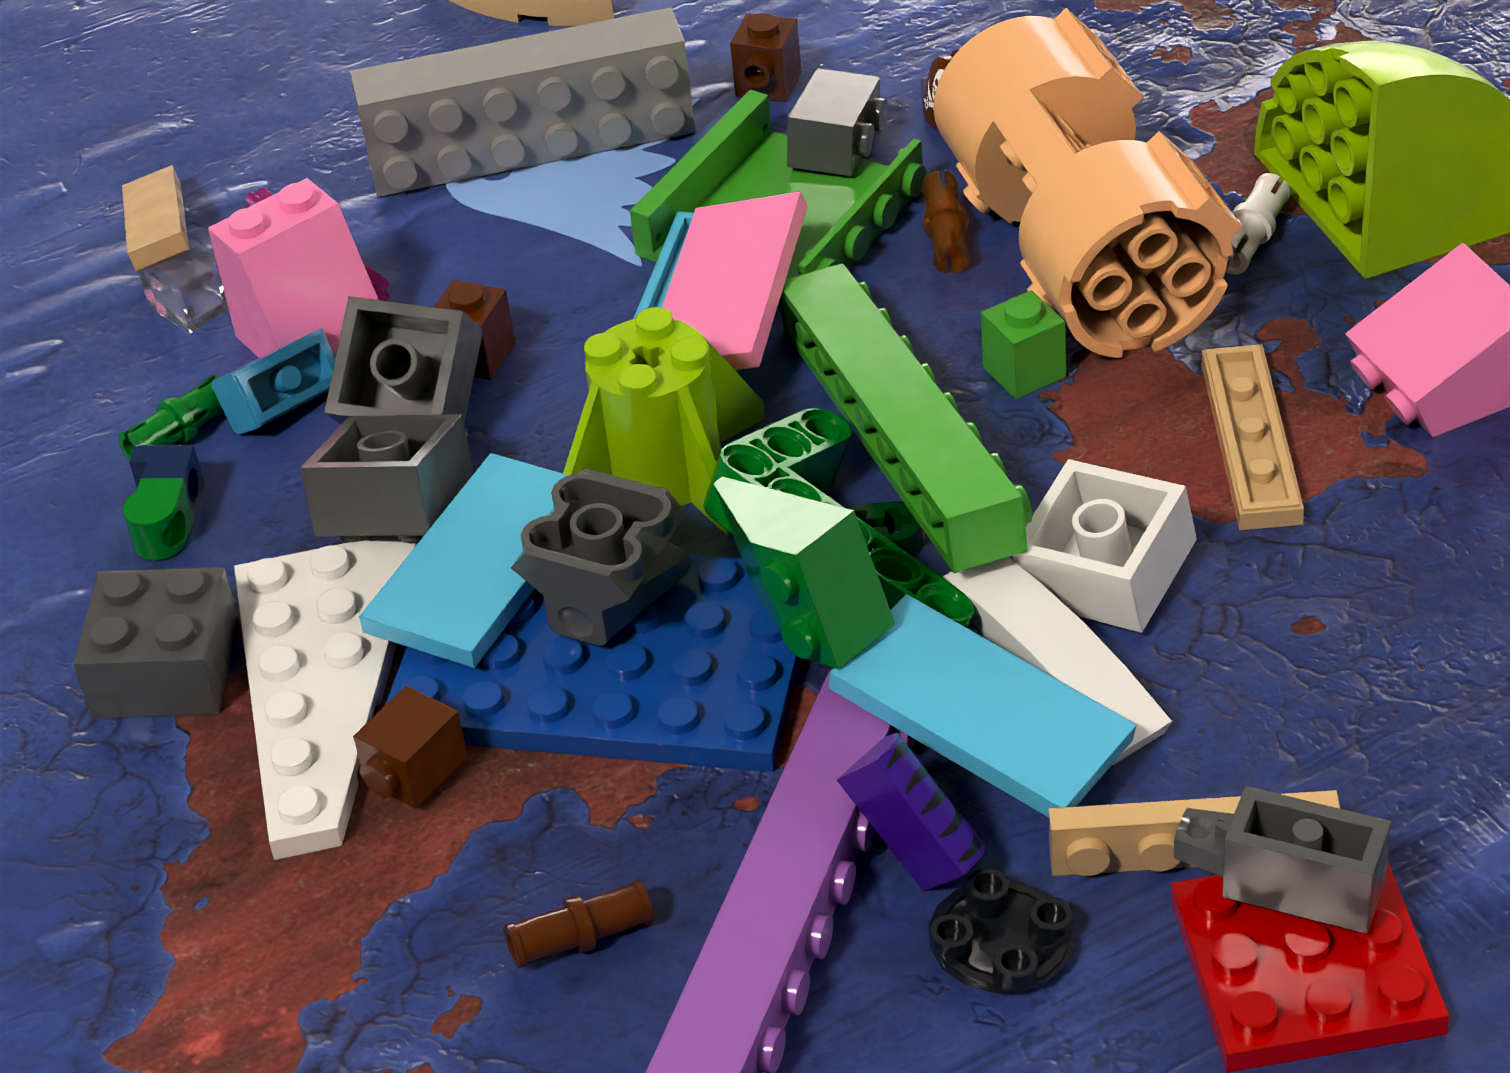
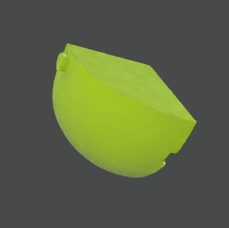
M1358 41L1335 43L1296 54L1284 62L1272 77L1270 84L1275 92L1272 99L1263 101L1261 104L1256 128L1254 155L1270 173L1280 176L1277 180L1280 184L1284 180L1289 183L1292 198L1364 279L1449 253L1461 243L1471 246L1510 233V99L1481 75L1455 60L1424 48L1395 42Z

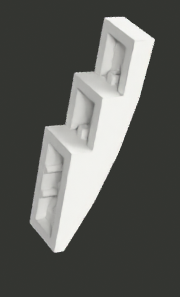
M1006 557L961 572L953 573L951 571L943 576L946 581L962 591L972 601L974 614L971 622L985 639L1137 724L1133 741L1112 765H1115L1167 731L1172 720L1129 669L1076 614L1012 559Z

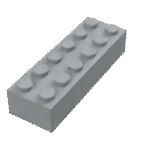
M671 7L350 71L377 197L696 133L685 40Z

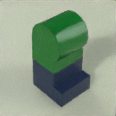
M134 445L129 464L137 491L125 501L123 515L137 555L143 559L153 561L167 559L176 555L185 546L205 487L194 445Z

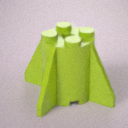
M651 307L644 309L638 313L636 319L623 322L604 333L595 334L588 338L584 344L589 391L563 474L581 473L585 468L667 489L681 506L692 503L727 536L732 534L705 512L703 507L704 499L721 452L720 443L765 420L763 400L699 331L683 321L673 319L672 313L666 308Z

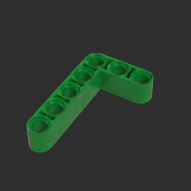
M809 408L725 445L721 449L704 499L703 507L705 512L714 521L732 533L713 485L722 476L843 507L823 492L834 484L851 437L852 428L842 416L822 408ZM857 517L890 610L908 594L968 629L974 614L972 601L958 588Z

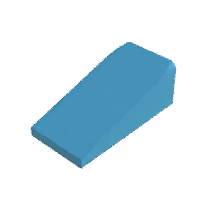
M322 328L213 380L211 385L233 431L236 434H242L258 429L328 392L336 357Z

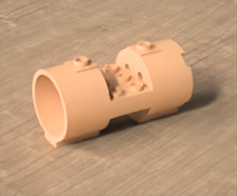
M1065 8L1055 19L1042 16H1024L1002 21L983 30L961 47L943 71L935 92V122L942 138L958 160L956 167L968 183L963 193L984 215L993 210L1009 224L1013 221L1020 222L1019 247L1023 257L1020 264L1033 282L1027 290H1032L1054 311L1057 310L1061 318L1065 320V324L1082 346L1100 355L1122 358L1123 350H1132L1150 345L1156 352L1176 343L1196 329L1212 313L1222 299L1228 286L1223 279L1228 256L1233 255L1230 239L1243 226L1195 163L1160 131L1147 143L1135 141L1136 124L1132 108L1144 96L1101 39L1072 12Z

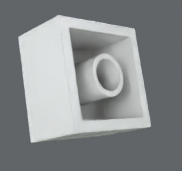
M1068 459L1033 514L1032 522L1028 523L1025 527L1028 551L1013 555L1012 557L1015 563L1041 582L1078 617L1142 633L1197 540L1186 486Z

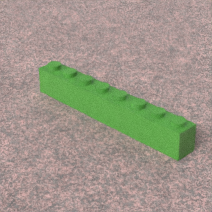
M843 263L786 279L779 300L784 333L845 420L850 424L852 430L952 572H961L1028 551L1025 524L1032 522V509L1026 491L1021 485L1014 486L1006 476L1003 463L998 454L988 453L982 445L975 424L973 422L965 423L959 415L957 405L951 393H942L936 385L930 366L927 363H919L914 356L907 336H899L893 329L886 309H878L873 303L866 283L864 281L857 282Z

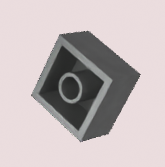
M348 296L324 413L339 424H342L350 416L462 414L463 423H465L483 329L463 311Z
M462 414L350 416L300 467L315 536H339L342 541L346 542L362 541L372 536H397L401 541L421 540L474 474Z
M224 567L97 572L73 663L91 719L220 714L239 625L238 615Z

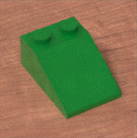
M723 476L713 483L753 589L793 655L840 669L895 625L854 510Z

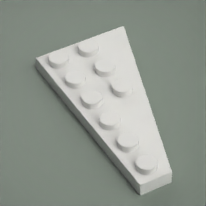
M377 536L362 541L329 545L318 549L274 558H265L234 566L268 839L274 860L339 847L343 844L359 785L357 772L360 762L353 736L372 719L375 706L381 705L397 643L363 633L359 616L420 540L401 541L397 536Z

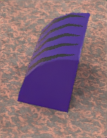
M898 733L881 739L837 779V782L923 891L964 876L986 850L983 841Z

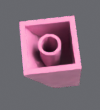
M308 178L298 183L290 184L281 189L280 192L248 208L240 209L230 217L208 227L235 336L258 357H262L322 328L336 357L348 296L378 300L339 204Z
M1464 243L1457 246L1345 333L1357 355L1350 361V364L1362 381L1372 390L1381 385L1388 392L1384 397L1395 414L1406 425L1416 420L1432 437L1510 407V285Z

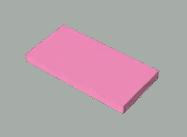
M801 191L695 208L662 308L669 310L673 315V319L683 321L699 331L734 370L760 367L808 207Z

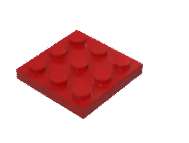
M1388 862L1386 880L1367 934L1222 897L1223 877L1219 875L1171 882L1170 901L1226 1073L1447 1035L1449 1024L1447 1008Z

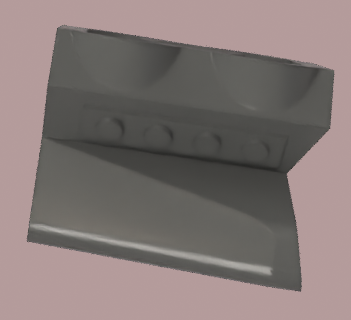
M584 468L581 473L568 475L554 485L551 492L554 508L549 515L536 518L523 528L521 533L523 551L511 569L543 595L548 624L555 633L602 646L681 580L692 566V561L686 551L669 542V539L687 512L667 489Z

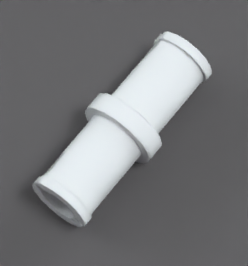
M1272 173L1261 175L1257 179L1255 187L1247 200L1234 208L1232 213L1243 228L1230 239L1233 248V258L1226 268V273L1236 275L1245 272L1259 245L1269 241L1276 229L1275 219L1291 196V187L1286 180L1281 183L1275 194L1271 192L1280 177L1279 175Z

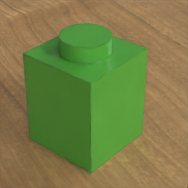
M1032 290L981 312L983 368L1015 399L1021 398L1066 377L1065 320Z

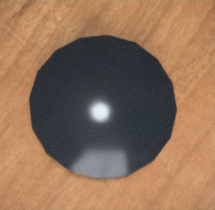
M992 868L980 869L968 876L965 887L956 889L937 905L928 926L930 950L941 968L964 985L991 993L1022 992L1047 983L1065 967L1073 948L1072 909L1062 899L1048 897L1037 888L1009 881L1006 875L999 870Z

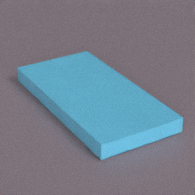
M490 453L361 613L359 618L363 633L475 668L535 589L514 572L511 567L523 551L521 541L523 528L530 521L549 515L554 508L551 494L552 489L560 479L568 475Z
M908 594L890 610L895 625L840 669L834 668L829 676L828 688L1048 818L1049 808L1076 807L1133 741L1137 724Z

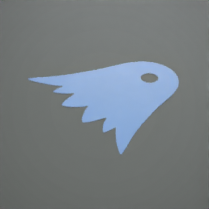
M700 98L692 99V106H694L700 100ZM667 138L514 169L508 177L501 180L491 181L479 176L445 184L453 198L474 210L535 225L578 239L605 250L629 263L642 267L640 256L635 254V247L626 234L618 227H632L630 211L622 208V206L636 205L653 188L649 184L635 178L668 168L676 163V159L642 150L670 139Z

